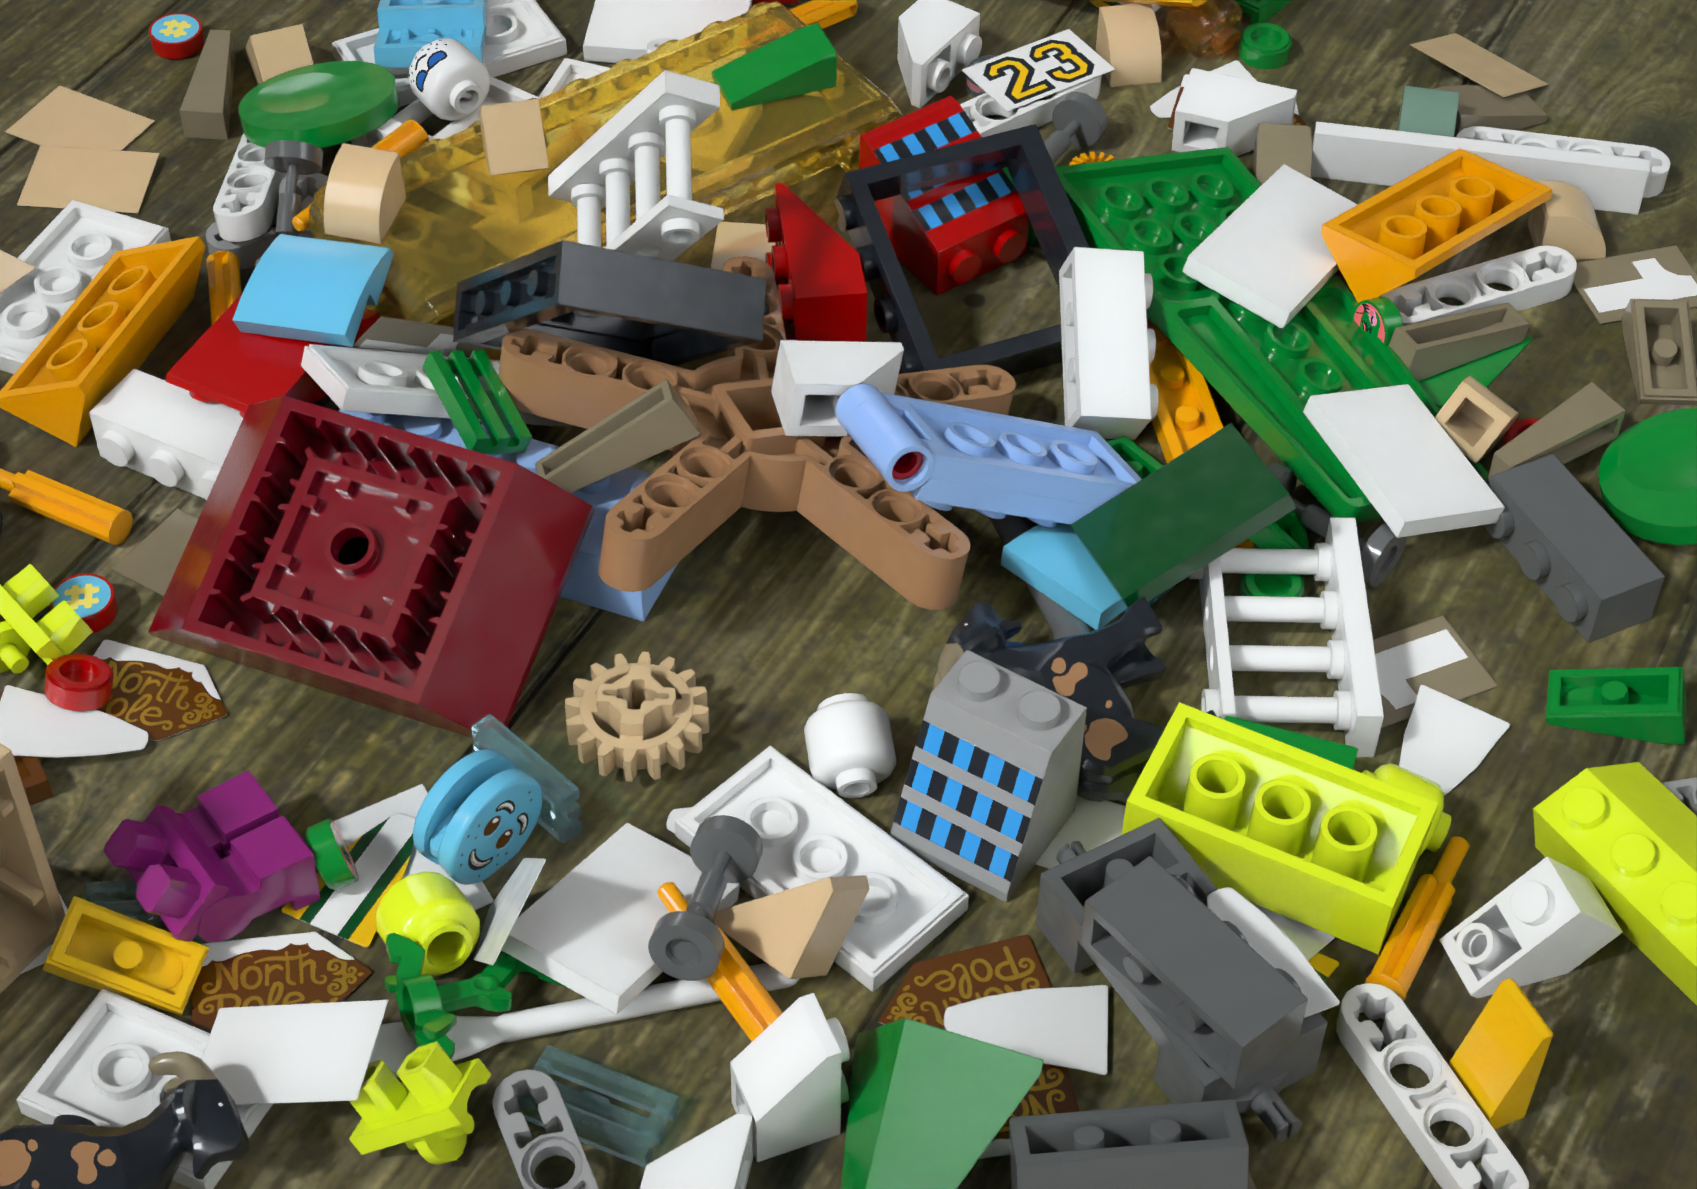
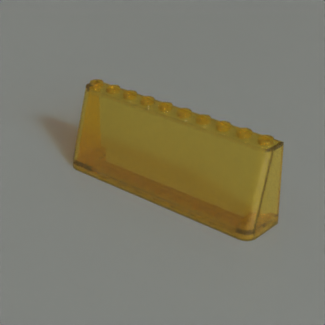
M761 2L751 7L744 14L725 22H712L701 32L679 41L675 39L669 40L653 52L634 60H621L613 65L610 70L588 79L579 78L573 80L562 90L540 98L539 105L549 169L490 176L484 151L480 120L471 124L466 130L445 139L427 141L418 150L399 157L406 199L381 244L325 234L324 198L327 184L323 185L314 195V201L309 209L308 229L315 239L391 248L394 255L378 305H366V308L379 312V318L388 317L454 327L457 282L561 240L578 243L577 208L571 202L549 197L548 176L664 70L715 84L712 79L713 70L807 25L782 3ZM837 51V80L835 87L734 111L730 110L720 92V108L690 133L692 201L723 208L725 216L774 194L775 183H784L789 187L840 164L845 172L858 170L860 135L903 117V114L889 96ZM666 154L660 159L661 200L667 196ZM635 181L630 184L631 225L636 222ZM606 206L601 209L602 248L607 246Z

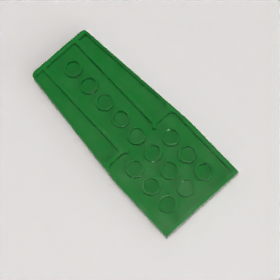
M1229 147L1055 167L1090 248L1144 252V273L1151 274L1153 280L1152 301L1150 307L1146 309L1147 319L1170 339L1281 461L1294 470L1293 474L1334 518H1355L1356 524L1381 519L1380 514L1303 413L1310 396L1408 384L1434 418L1440 410L1396 352L1389 345H1385L1380 338L1362 330L1352 316L1358 302L1336 273L1284 328H1279L1182 272L1188 256L1262 186ZM1465 456L1482 479L1487 482L1489 475L1480 462L1474 463Z

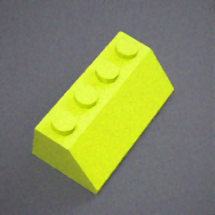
M1179 702L1127 799L1121 835L1160 818L1217 889L1233 888L1250 903L1379 955L1402 903L1439 803Z
M1639 762L1586 768L1533 808L1535 847L1545 857L1548 856L1589 877L1623 934L1697 1005V816Z

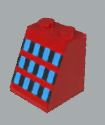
M949 96L861 134L859 141V169L982 137L958 101ZM1003 168L874 201L898 260L936 296L1027 254L1029 218L1016 188Z

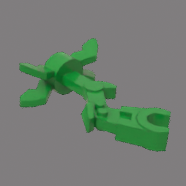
M390 933L386 937V951L391 963L398 964L399 966L396 975L385 977L384 987L389 993H395V1000L398 1003L401 1020L407 1034L414 1038L415 1044L418 1047L437 1041L451 1060L455 1053V1043L446 1034L456 1025L457 1015L447 1012L473 1006L494 1012L509 1011L511 1009L512 993L504 988L522 971L538 975V979L564 986L502 950L494 965H488L481 974H477L471 979L437 986L432 975L429 973L421 975L425 959L424 948L396 933Z

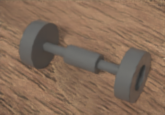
M1072 92L1067 94L1053 110L1052 119L1056 131L1050 135L1044 144L1053 164L1071 144L1078 147L1093 145L1107 128V116L1103 107L1097 100L1085 93Z
M291 140L272 141L266 144L264 164L275 171L287 173L285 193H280L276 222V235L278 236L280 234L299 236V231L292 224L293 217L301 212L302 196L297 194L298 175L316 174L322 170L323 150L315 145ZM259 258V259H257V260L255 261V267H256V265L258 264V262L260 261L261 258Z
M1274 462L1268 468L1292 498L1297 484V477L1293 474L1294 470L1281 462ZM1292 498L1296 509L1293 511L1301 517L1300 522L1305 527L1326 538L1329 520L1334 518L1330 512L1315 503L1306 506ZM1386 523L1378 527L1368 540L1358 535L1364 582L1372 587L1378 586L1391 573L1406 543V537L1397 538Z
M726 815L713 816L704 820L695 833L690 846V854L694 864L702 873L686 911L670 912L662 916L656 923L648 943L649 954L653 962L663 972L672 977L687 981L702 980L712 975L719 964L724 951V939L719 929L711 921L715 916L727 883H737L750 878L756 871L763 853V844L759 834L745 821Z

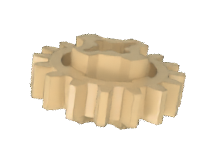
M642 651L637 663L628 664L627 659L620 653L615 655V667L607 670L598 663L592 664L590 666L592 681L575 679L573 682L574 697L565 699L569 745H578L579 760L583 764L598 758L600 775L607 776L615 767L623 768L625 781L633 782L638 770L647 769L649 775L656 780L661 778V765L668 762L671 766L681 770L685 767L684 751L690 753L701 752L702 734L709 733L710 729L707 690L705 687L696 686L695 672L692 669L676 674L675 658L669 656L658 666L651 664L649 652Z

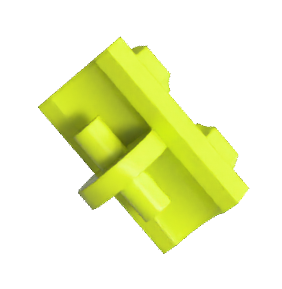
M31 564L13 576L3 586L0 585V614L6 620L0 622V673L6 672L9 669L15 674L23 672L29 665V660L26 656L31 648L48 666L53 660L70 654L93 633L65 600L60 602L37 623L34 622L33 618L58 598L59 595Z
M436 1041L420 1046L406 1056L396 1072L402 1082H399L382 1059L369 1063L358 1099L349 1101L362 1117L349 1138L360 1154L364 1155L405 1142L410 1150H418L419 1154L428 1163L441 1165L457 1160L465 1149L467 1134L472 1133L474 1130V1120L467 1112V1102L470 1093L475 1087L486 1084L491 1076V1073L482 1061L477 1058L455 1065Z

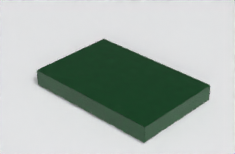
M1230 423L1071 524V527L1128 608L1135 601L1143 597L1148 602L1296 509V506L1289 492L1233 424Z

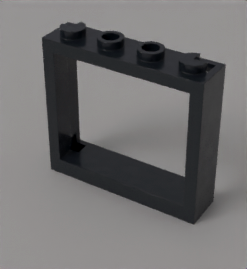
M1036 124L844 174L837 197L833 199L839 213L837 225L841 231H848L853 246L859 253L865 282L868 281L875 298L873 305L874 315L879 329L883 333L889 332L892 342L902 343L904 352L899 374L970 365H991L1001 368L1011 376L1062 362L1061 324L938 358L874 202L1007 167L1060 291L1059 270L1074 247L1089 248Z
M561 240L457 282L453 342L501 350L503 338L508 333L529 329L677 366L762 341L764 315L769 314V306L765 300L766 279ZM578 310L604 316L587 318L578 316L573 311Z

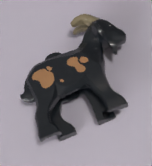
M1143 597L1131 604L1120 620L1098 630L1062 637L1049 642L1006 647L1005 640L1012 638L1022 629L1021 623L1001 619L990 604L978 603L972 606L966 616L953 629L943 648L932 681L933 690L964 652L968 650L1087 707L1077 796L1089 801L1120 800L1126 804L1165 730L1134 718L1131 702L1123 691L1124 688L1162 679L1166 670L1161 658L1155 657L1149 651L1146 644H1144L1147 638L1161 634L1163 626L1146 598ZM1213 710L1206 712L1208 714L1216 716Z
M181 1051L166 1052L151 1059L148 1068L152 1074L158 1076L176 1075L175 1078L164 1085V1092L169 1094V1096L148 1116L123 1127L97 1126L91 1120L81 1116L66 1114L57 1116L53 1124L15 1125L0 1133V1189H168L186 1153L193 1155L194 1177L204 1179L210 1169L217 1163L241 1160L249 1151L250 1142L234 1099L209 1066L201 1058L193 1054Z

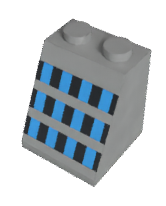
M966 650L930 694L890 836L919 858L1007 903L1075 811L1087 707Z

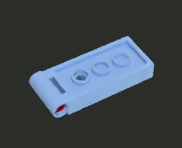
M870 384L852 386L841 395L836 404L835 414L838 422L888 484L897 491H911L912 496L916 500H920L939 510L949 511L953 506L975 509L979 513L995 519H1003L1008 514L1027 517L1029 520L1042 526L1055 527L1057 523L1073 524L1142 480L1097 431L882 393Z

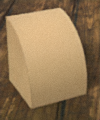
M1136 3L1099 7L1096 52L1115 68V70L1105 73L1110 88L1161 82V42L1156 16L1151 4Z
M539 99L480 106L479 119L490 176L549 169Z
M346 143L342 144L332 164L325 191V234L377 244L382 243L406 199L399 153Z
M1538 181V183L1552 188L1551 199L1535 207L1530 212L1528 227L1534 247L1556 246L1568 251L1575 260L1605 258V242L1589 197L1581 189L1569 183Z
M1470 375L1461 382L1435 416V419L1460 451L1474 463H1478L1501 441L1504 434L1515 422L1519 413Z

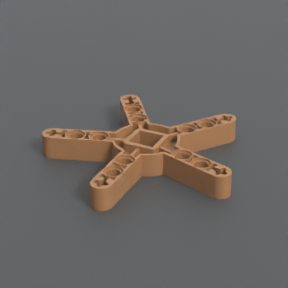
M747 256L728 259L722 271L766 279L765 300L769 306V314L764 315L762 341L721 352L720 359L706 363L695 371L536 330H518L508 333L503 338L498 376L515 407L520 412L589 429L667 379L695 414L701 435L668 449L673 451V457L614 505L606 514L598 575L610 587L620 591L637 592L653 586L739 508L743 507L769 512L798 511L889 586L918 607L928 610H942L950 608L956 603L971 546L969 538L961 530L930 506L920 500H916L910 491L902 492L893 489L850 435H785L771 389L780 340H786L778 299L777 284L772 267L766 262ZM970 365L899 374L894 395L1008 415L1016 382L1007 371L991 365Z

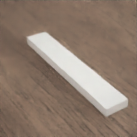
M1317 121L1312 144L1311 177L1392 186L1461 148L1536 182L1561 181L1572 184L1589 197L1595 210L1638 214L1650 173V159Z

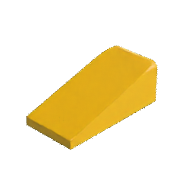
M74 896L46 958L43 971L98 990L104 988L127 999L181 1016L205 961L209 947L193 941L177 940L170 932Z
M1512 978L1501 981L1448 1064L1494 1130L1525 1117L1553 1037L1551 1029Z

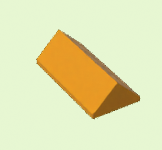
M1459 148L1322 224L1321 236L1355 299L1359 303L1363 300L1377 298L1419 277L1551 199L1552 188Z
M197 236L116 251L1 389L0 408L77 447L93 427L89 412L133 369H139L194 299L205 248L201 238Z

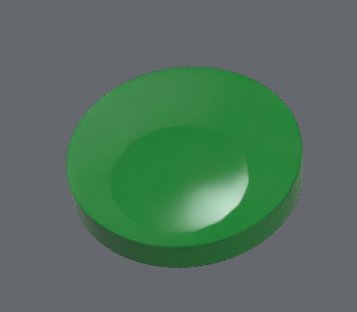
M334 61L296 68L260 83L243 97L239 104L238 112L246 138L260 147L266 148V144L272 141L291 140L323 148L356 139L379 128L396 113L400 105L395 77L385 67L362 61Z
M1697 408L1668 411L1642 420L1621 433L1603 454L1598 470L1602 502L1609 516L1627 532L1642 539L1663 544H1697Z

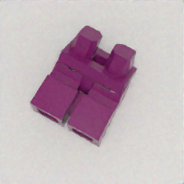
M249 770L198 795V806L184 813H175L172 807L156 804L144 822L131 819L122 820L104 846L103 852L113 866L126 869L137 886L136 898L145 911L159 915L177 940L192 941L198 933L202 939L208 942L225 941L242 932L252 919L286 903H289L297 911L320 900L314 854L284 815L279 817L277 806Z

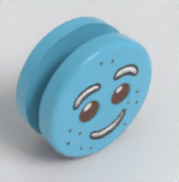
M492 749L473 752L451 766L428 792L415 819L413 827L414 845L420 854L435 864H439L455 882L464 885L479 883L490 877L513 858L529 838L542 808L543 795L541 786L528 773L521 769H516L513 762L502 753Z

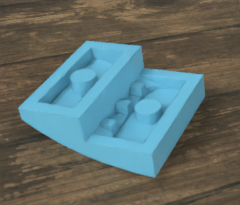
M380 0L377 8L379 31L374 44L375 64L385 68H409L416 53L423 46L444 38L460 41L483 63L487 24V0Z
M280 234L271 243L256 265L243 291L232 320L240 332L353 347L366 305H378L394 254L391 248Z
M1057 523L1055 527L1037 525L1003 546L1001 559L1003 567L1095 630L1104 627L1120 613L1126 611L1127 606L1080 542L1071 524ZM1173 587L1169 588L1168 590H1166V591L1163 592L1162 594H1160V595H1158L1157 597H1155L1154 599L1150 600V601L1148 602L1149 605H1151L1152 603H1154L1156 600H1158L1161 596H1163L1166 592H1168V591H1169L1170 589H1172Z

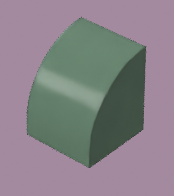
M1404 86L1396 131L1454 137L1459 92Z

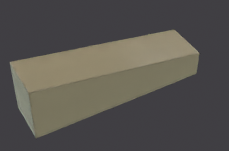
M210 29L179 110L185 138L228 140L236 59L230 30Z
M1504 303L1397 327L1394 330L1389 346L1401 358L1417 381H1421L1523 342L1530 323L1510 303Z
M665 379L535 463L536 472L542 478L572 493L701 434L695 414L670 382Z
M1590 382L1497 450L1493 456L1488 481L1490 482L1491 476L1550 454H1554L1564 465L1617 438L1626 410L1596 384Z

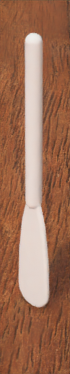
M768 963L749 966L767 992L791 987L800 979H789ZM680 979L647 986L617 1015L587 998L505 1013L500 1016H457L456 1025L446 1036L455 1043V1053L452 1061H456L502 1042H513L721 1001V999L706 979L697 981ZM402 1022L382 1024L380 1026L369 1061L371 1063L382 1059L395 1077H399L396 1072L406 1056L418 1048L414 1038L407 1034Z

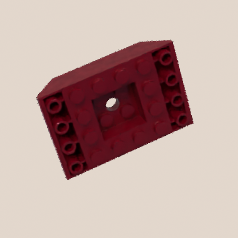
M287 396L250 404L148 633L172 643L500 747L595 509L591 504L514 462ZM355 537L368 539V551L359 562L350 565L339 563L340 549L348 540Z

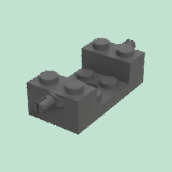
M1160 818L1087 852L1080 841H1073L1071 848L1069 844L1065 845L1056 857L1060 865L1041 873L1036 925L1074 974L1096 964L1159 1046L1154 1080L1172 1104L1235 1099L1239 1113L1254 1111L1271 1132L1276 1142H1284L1286 1135L1289 1139L1300 1130L1302 1122L1282 1100L1279 1093L1285 1087L1316 1072L1327 1021L1320 1013L1304 1018L1299 1041L1234 1090L1080 945L1085 901L1149 856L1168 873L1183 878L1194 891L1196 898L1206 907L1207 896L1218 890L1217 887Z

